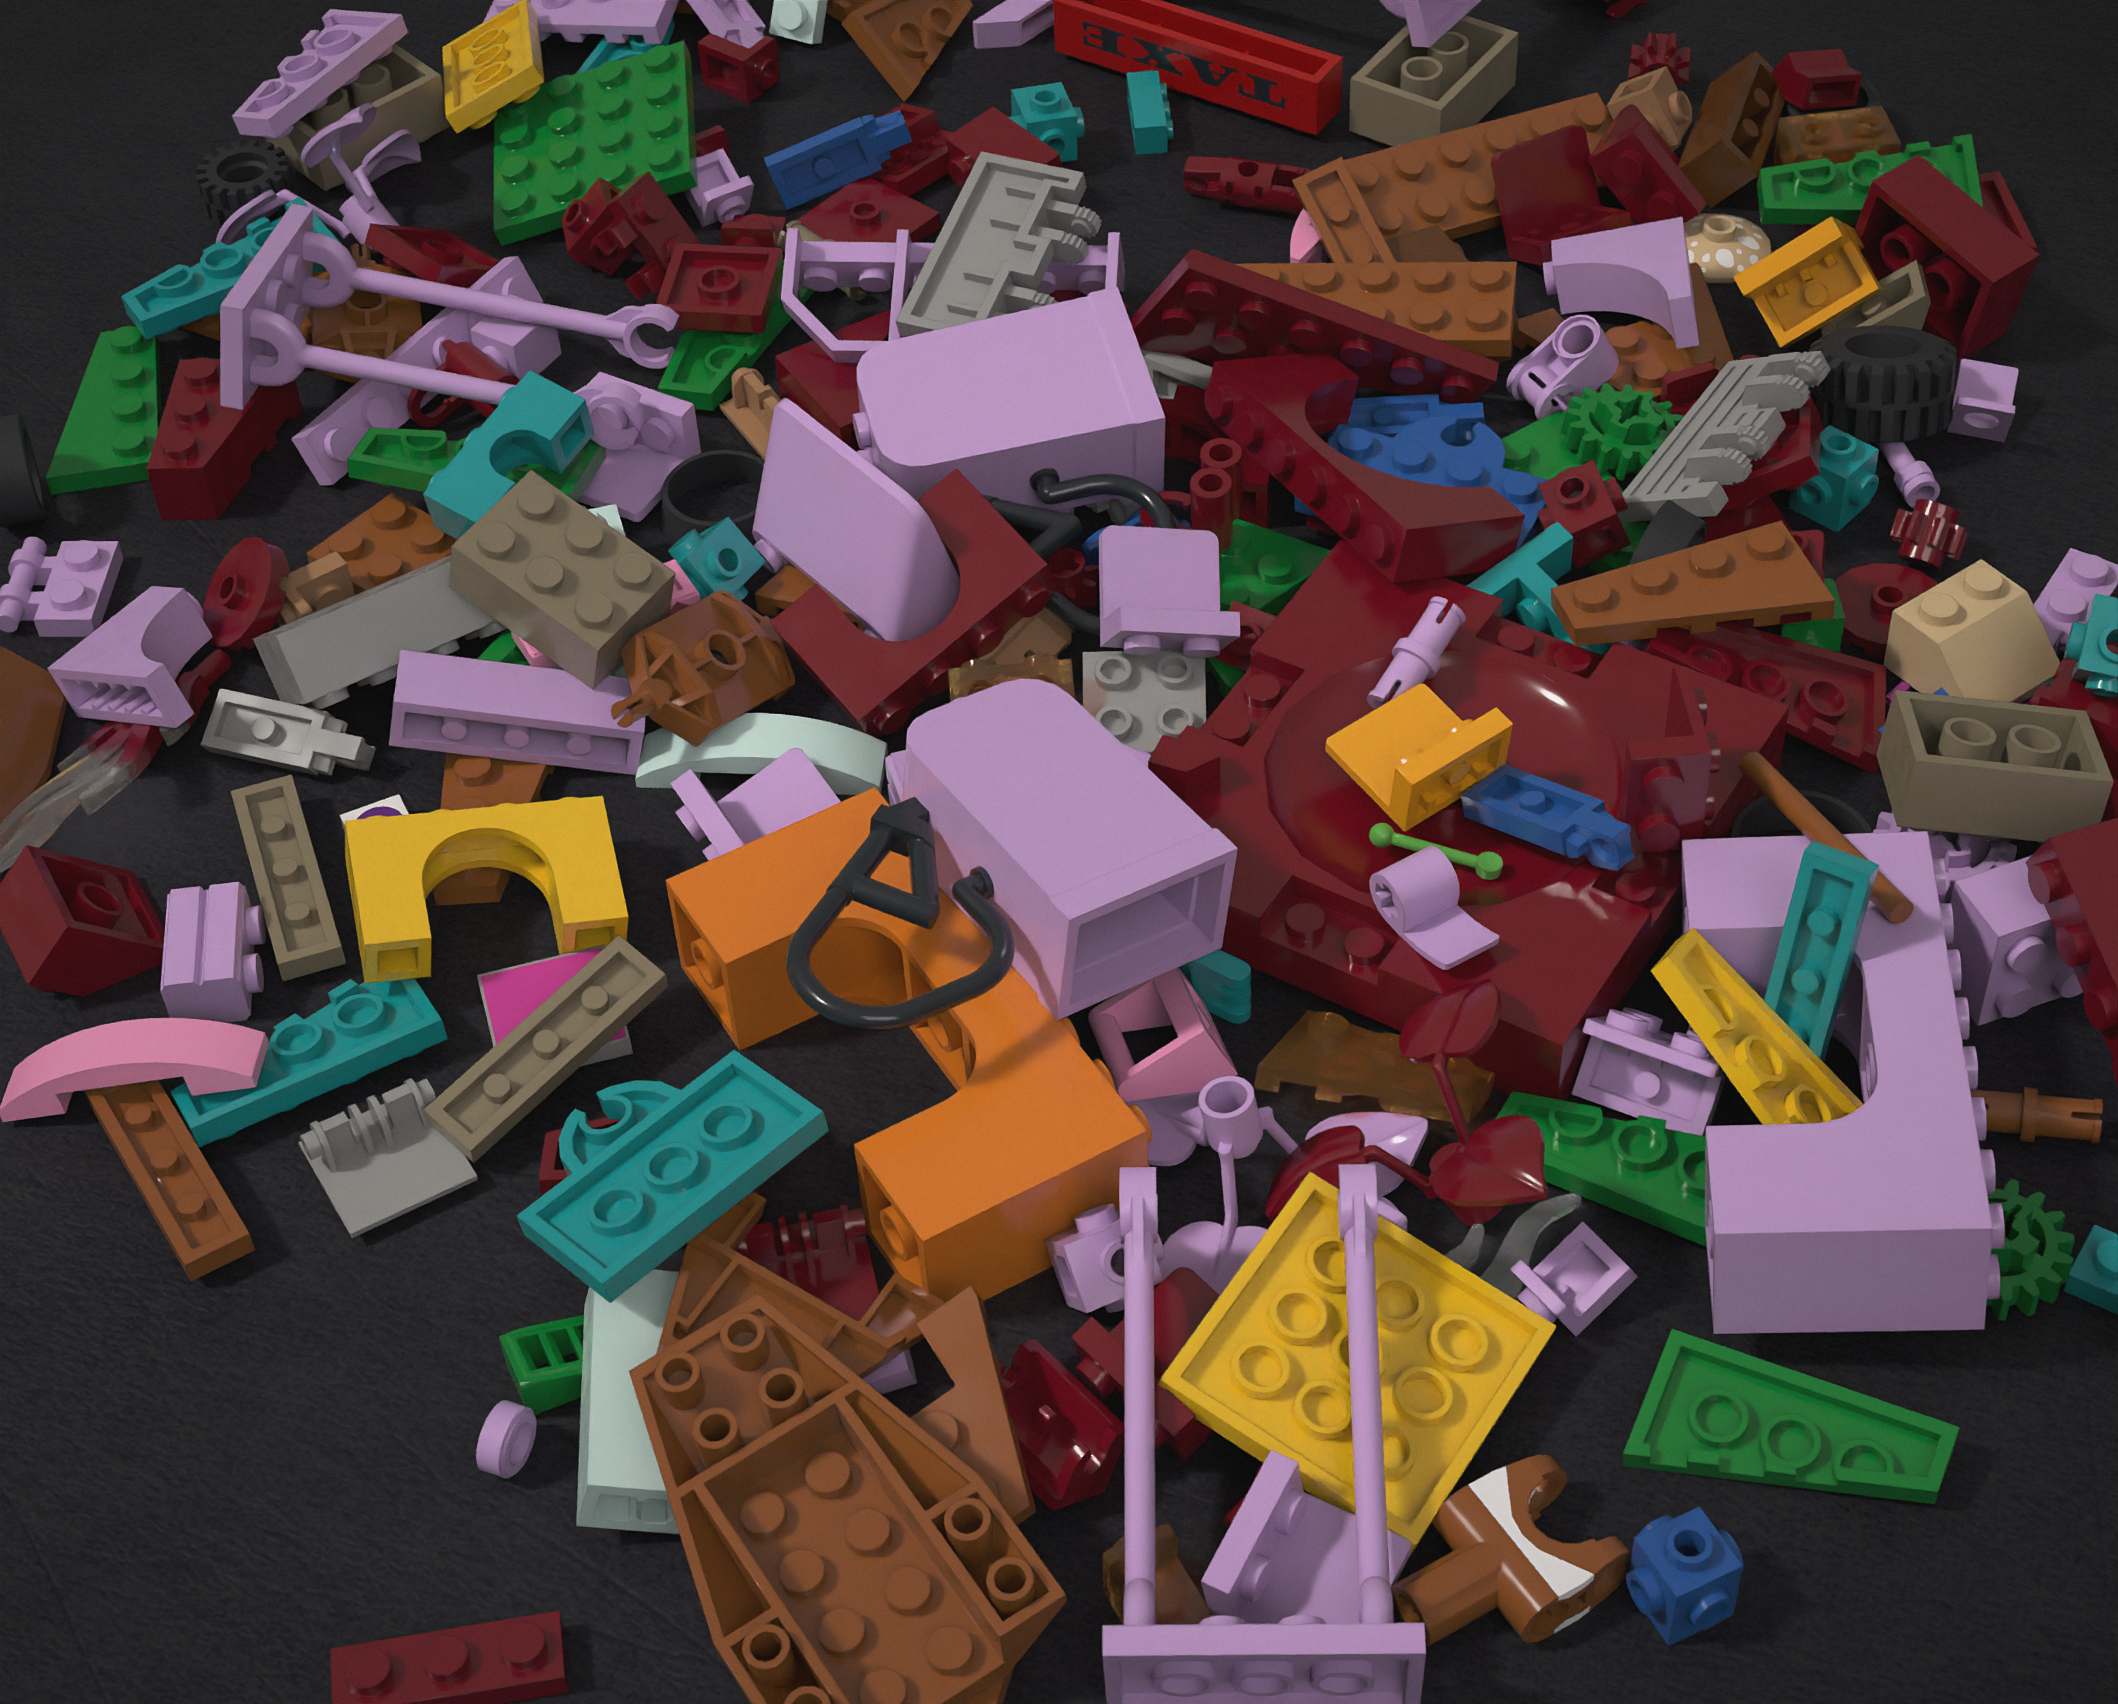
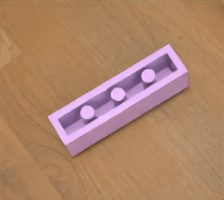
M400 650L389 746L636 775L644 737L645 717L627 728L620 727L617 724L624 715L615 720L612 718V705L632 695L628 678L607 676L592 690L566 670Z

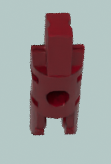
M1189 156L1183 170L1184 188L1188 193L1218 201L1221 204L1300 215L1303 206L1294 190L1292 180L1312 170L1231 156L1226 158Z

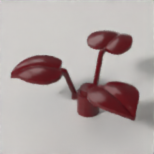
M1484 979L1479 983L1463 984L1431 998L1412 1013L1405 1022L1399 1036V1048L1407 1061L1413 1064H1421L1432 1060L1433 1073L1460 1141L1450 1143L1434 1154L1430 1161L1431 1175L1426 1177L1377 1145L1364 1147L1365 1135L1357 1126L1347 1125L1330 1128L1315 1134L1300 1144L1279 1168L1271 1184L1266 1203V1216L1271 1224L1309 1172H1312L1340 1190L1339 1164L1381 1163L1419 1187L1428 1199L1431 1200L1439 1197L1441 1201L1449 1206L1458 1220L1466 1226H1476L1489 1221L1500 1212L1504 1205L1546 1200L1548 1198L1544 1173L1545 1141L1537 1123L1528 1116L1511 1115L1489 1121L1476 1129L1471 1135L1447 1072L1449 1058H1463L1476 1053L1493 1034L1501 1013V995L1494 981Z

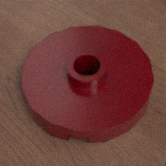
M260 537L245 538L232 547L220 562L209 584L203 606V621L213 636L209 642L215 647L232 654H239L242 647L249 650L255 647L253 638L270 632L274 627L285 602L286 592L279 589L281 575L287 578L289 575V565L284 550L276 544Z
M1872 563L1850 569L1835 580L1845 616L1841 643L1849 647L1851 641L1855 645L1864 648L1863 655L1876 659H1885L1893 610L1938 585V582L1919 570L1899 564Z

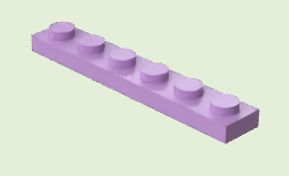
M518 256L503 258L468 288L503 296L512 294L525 300L539 303L544 302ZM446 307L385 360L436 369L445 361L446 352L442 347V343L445 340H452L454 343L465 341L472 343L470 329L481 321L486 314ZM362 378L292 438L293 443L320 486L334 485L348 472L347 458L370 427L398 429L410 418L407 411V401L413 388ZM428 391L421 401L420 409L438 393Z

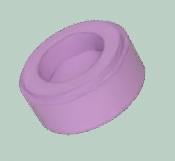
M502 1400L491 1410L482 1427L476 1450V1462L481 1471L506 1479L520 1471L528 1459L536 1435V1417L531 1408L508 1400Z

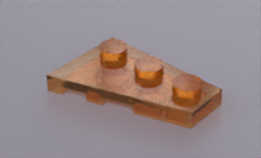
M1307 1010L1257 1067L1255 1089L1278 1092L1280 1081L1317 1087L1315 1099L1341 1103L1342 1095L1353 1096L1360 1094L1378 1097L1377 1100L1380 1106L1386 1111L1452 1122L1432 1070V1060L1421 1064L1410 1063L1405 1059L1399 1048L1400 1035L1376 1033L1349 1024L1344 1017L1335 1013ZM1465 1057L1449 1058L1447 1072L1467 1125H1469L1491 1096L1495 1073L1476 1067Z

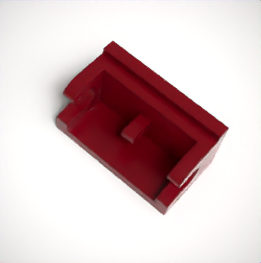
M1036 1339L1021 1343L1005 1375V1365L1000 1361L999 1365L1003 1376L1001 1383L1009 1415L1014 1421L1031 1490L1052 1511L1104 1493L1125 1445V1425Z

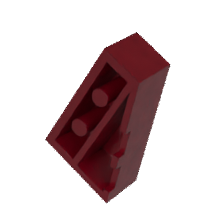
M196 358L179 360L146 468L162 520L219 519L252 476L250 466L261 451L270 452L278 442L276 432L286 419L295 420L303 410L295 380L282 386L259 385L244 409L240 410L220 406V359Z

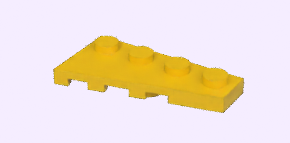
M1694 927L1676 940L1651 970L1762 1125L1828 1122L1847 1116L1863 1105L1850 1089Z

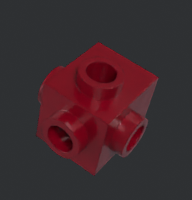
M599 177L581 199L574 200L568 206L563 216L562 226L567 251L570 256L584 267L591 268L593 266L611 276L623 261L626 262L632 259L638 249L631 242L623 249L618 246L610 255L605 257L594 242L593 238L615 219L606 207V204L622 191L620 188Z
M1594 460L1578 467L1565 469L1556 477L1538 484L1547 504V507L1537 511L1541 523L1546 530L1556 522H1559L1573 536L1572 562L1576 569L1631 545L1618 515L1629 509L1615 477L1603 481Z

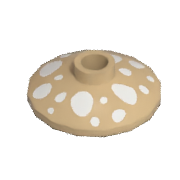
M1704 213L1684 223L1690 264L1697 262L1707 283L1736 282L1733 276L1771 254L1770 239L1760 227L1744 218L1728 214Z

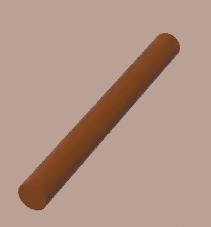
M1750 752L1742 758L1739 770L1811 842L1816 841L1868 860L1759 752ZM1878 870L1870 901L1892 923H1902L1910 917L1914 905Z

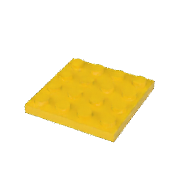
M1309 1172L1160 1378L1158 1385L1175 1395L1195 1415L1198 1421L1261 1462H1265L1271 1450L1297 1461L1304 1490L1322 1501L1356 1515L1344 1241L1339 1240L1337 1191L1340 1190L1312 1172ZM1378 1214L1377 1240H1374L1387 1530L1407 1538L1411 1543L1412 1554L1434 1520L1439 1508L1449 1497L1550 1340L1557 1326Z

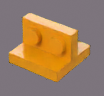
M1832 216L1733 276L1743 296L1754 300L1777 343L1783 349L1790 347L1883 291L1860 249L1864 248V245L1854 228Z

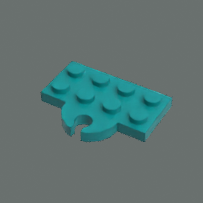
M735 1050L682 1090L661 1081L634 1080L610 1086L597 1092V1096L605 1115L609 1119L620 1121L606 1129H593L590 1127L586 1113L574 1109L568 1116L559 1136L560 1158L568 1177L519 1213L517 1219L523 1234L611 1303L829 1131L827 1122L821 1109Z

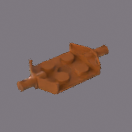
M358 243L349 248V252L359 268L417 279V276L412 272L375 264V261H371V248L366 244L362 243V256H359ZM327 269L312 273L313 278H330ZM355 289V292L346 302L332 308L310 307L313 346L385 360L422 328L419 301ZM359 307H372V308H371V309H362V308H359ZM313 369L315 372L354 384L362 379Z
M719 590L636 633L620 650L632 695L614 703L611 707V715L614 720L624 715L617 723L623 728H627L641 718L649 716L654 722L693 746L698 747L712 732L742 716L744 713L749 712L771 698L775 702L780 700L795 684V676L783 643L772 627L769 617L767 615L762 617L728 591ZM710 650H718L723 654L728 665L718 661Z

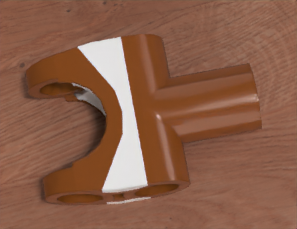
M1535 1455L1494 1470L1451 1495L1439 1508L1434 1517L1433 1526L1452 1552L1393 1584L1391 1588L1393 1604L1401 1622L1424 1623L1426 1647L1495 1608H1498L1523 1641L1527 1643L1539 1642L1579 1620L1607 1598L1625 1579L1630 1569L1632 1552L1620 1538L1613 1536L1598 1542L1593 1538L1581 1543H1562L1547 1537L1535 1527L1534 1522L1540 1517L1539 1512L1558 1497L1567 1481L1566 1472L1551 1456Z

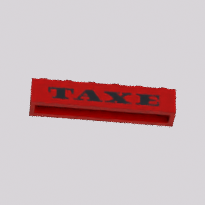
M1053 0L1055 51L1076 57L1080 61L1101 65L1119 71L1124 75L1130 72L1158 70L1160 83H1166L1167 89L1178 90L1205 99L1210 103L1221 104L1249 113L1253 117L1264 118L1292 127L1299 132L1318 135L1342 109L1343 57L1162 0Z

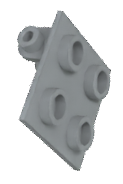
M1161 650L1159 653L1149 655L1127 654L1124 651L1083 652V708L1122 744L1152 755L1162 735L1177 738L1187 725L1200 729L1205 723V658L1184 656L1183 650Z
M412 1078L404 1081V1085L382 1094L384 1104L380 1105L376 1097L372 1095L366 1098L369 1107L368 1111L361 1114L356 1104L348 1106L351 1119H348L346 1114L342 1112L322 1122L314 1121L310 1123L311 1131L300 1135L301 1141L298 1142L351 1238L478 1180L465 1155L427 1122L424 1109L436 1099L435 1093L427 1079L417 1083Z

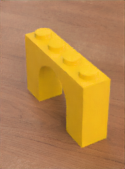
M603 796L585 798L565 797L554 801L523 804L502 803L492 807L460 810L439 809L429 813L388 817L376 815L365 819L345 821L346 867L365 984L431 977V932L425 900L433 888L442 880L452 874L471 868L493 867L515 872L535 884L544 894L550 906L559 955L604 944L606 947L617 936H621L625 941L627 940L628 912Z

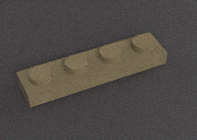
M292 774L232 790L234 806L282 980L286 981L346 964Z
M617 936L424 1109L427 1122L475 1163L668 987L666 974L621 936Z

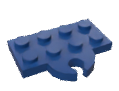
M1452 415L1420 419L1406 425L1394 438L1362 428L1339 424L1327 442L1329 446L1346 457L1396 477L1441 486H1491L1525 514L1516 550L1535 538L1542 526L1537 511L1547 507V504L1538 484L1547 481V479L1506 469V452L1501 438L1481 422H1478L1472 428V443L1466 446L1449 445V443L1455 441L1457 434V416ZM1295 496L1296 512L1318 517Z

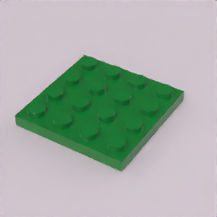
M684 41L667 46H656L645 53L619 61L611 60L599 67L574 75L559 76L551 82L540 85L539 91L530 99L518 104L511 101L496 110L497 114L494 117L493 231L502 246L563 228L562 220L568 206L574 200L581 199L599 177L623 190L637 176L649 171L667 196L698 187L691 55Z

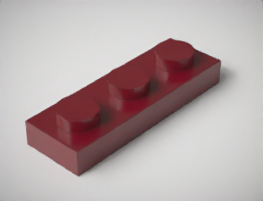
M560 1611L331 1648L332 1704H505L569 1693L564 1625Z

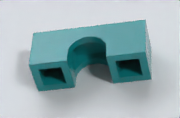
M529 370L515 387L509 388L502 395L498 407L483 425L469 433L462 449L446 468L437 471L429 481L423 496L435 528L458 540L516 485L514 481L505 476L512 469L520 465L529 463L541 464L561 474L595 434L586 400Z

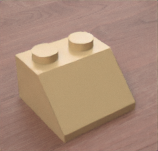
M1982 559L1892 612L1884 666L1920 693L1933 694L1943 687L1949 696L2021 704L2031 698L2041 684L2050 686L2060 665V661L2028 592Z

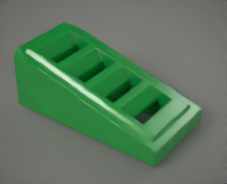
M584 1315L532 1325L499 1336L507 1368L523 1405L531 1408L534 1415L581 1397ZM575 1352L578 1360L565 1363L563 1357ZM546 1363H549L550 1365L548 1367L536 1369V1367Z

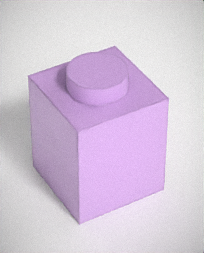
M510 294V295L508 296V297H513V298L522 299V298L517 297V296L512 295V294ZM486 315L470 329L472 343L514 374L519 380L529 370L539 375L561 355L557 328Z

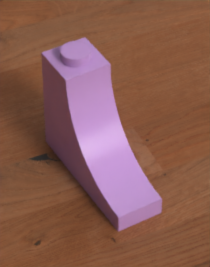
M1683 217L1551 240L1552 261L1543 263V273L1547 295L1558 294L1561 314L1585 311L1629 313L1647 318L1661 325L1671 334L1677 349L1699 345L1691 267Z
M151 586L47 669L78 717L177 728L191 717L194 712L175 683V679L189 659L213 636L202 619L204 612L201 605L184 588Z

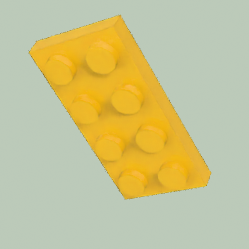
M520 0L442 47L445 117L456 133L469 126L471 129H478L486 125L496 116V110L511 101L518 104L530 99L539 91L540 84L544 82L537 13L528 0Z

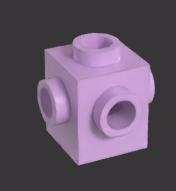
M1110 1203L1091 1208L1074 1217L1075 1228L1044 1240L1067 1306L1085 1313L1105 1306L1106 1311L1109 1313L1124 1310V1244H1121L1120 1209L1116 1211L1114 1204ZM1159 1235L1158 1242L1153 1243L1154 1285L1164 1280L1158 1261L1164 1259V1249Z

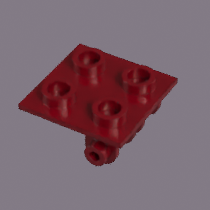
M846 1203L839 1204L838 1209L813 1213L814 1220L808 1222L805 1211L799 1212V1223L786 1226L785 1217L779 1216L777 1217L778 1228L772 1229L771 1222L755 1225L735 1250L856 1321L862 1319L879 1295L866 1239L867 1232L862 1207L848 1210Z

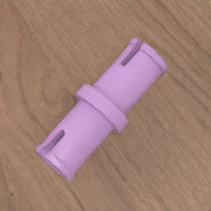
M1442 597L1431 598L1427 609L1408 638H1400L1392 649L1393 661L1374 690L1367 696V701L1374 710L1384 705L1392 693H1395L1392 697L1394 699L1414 686L1423 684L1425 679H1432L1441 667L1439 657L1458 628L1466 620L1464 612L1457 605L1453 604L1443 621L1438 624L1444 614L1443 609L1448 600Z

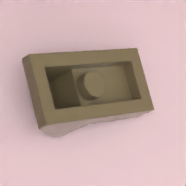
M1915 260L1878 281L1883 291L1821 327L1823 336L1843 329L1860 326L1884 325L1922 330L1931 303L1922 266Z

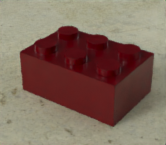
M1919 154L1872 181L1855 227V231L1864 245V248L1860 249L1877 281L1882 280L1915 260L1919 262L1923 269L1931 300L1923 328L1928 333L1950 342L1952 347L1956 348L1957 357L1960 360L1965 359L2007 333L2040 254Z

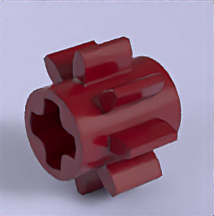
M1648 32V38L1642 46L1634 44L1631 46V64L1629 65L1628 80L1667 66L1676 85L1677 83L1687 85L1689 82L1688 66L1691 64V48H1680L1675 33L1667 35Z
M1917 499L1912 513L1898 509L1889 534L1892 537L1891 541L1901 544L1897 557L1908 563L1932 570L1941 569L1945 556L1959 560L1968 533L1965 532L1966 528L1956 525L1960 512L1947 505L1926 499Z
M1064 547L1045 561L1055 581L1057 590L1084 611H1086L1087 606L1096 607L1098 605L1099 566L1095 564L1085 566L1083 552Z

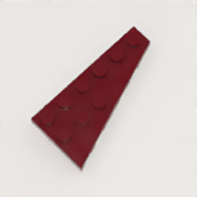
M1191 249L1130 318L1139 347L1143 350L1212 362L1328 351L1359 377L1357 387L1403 395L1439 394V401L1449 403H1473L1497 381L1499 365L1497 361L1195 249Z

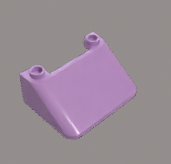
M783 398L775 405L752 534L757 542L753 547L765 559L766 562L763 565L773 574L787 564L794 565L858 618L865 628V634L884 641L911 640L936 628L949 615L956 603L960 589V578L927 513L903 488L791 400Z

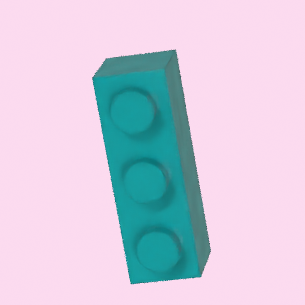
M1158 70L1126 73L1127 101L1136 155L1168 153L1167 140L1173 139L1172 120H1170L1166 83H1160Z

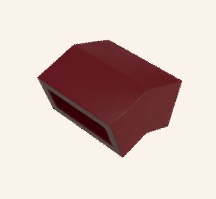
M1842 49L1788 52L1772 71L1783 99L1802 110L1856 106L1862 73L1849 67Z

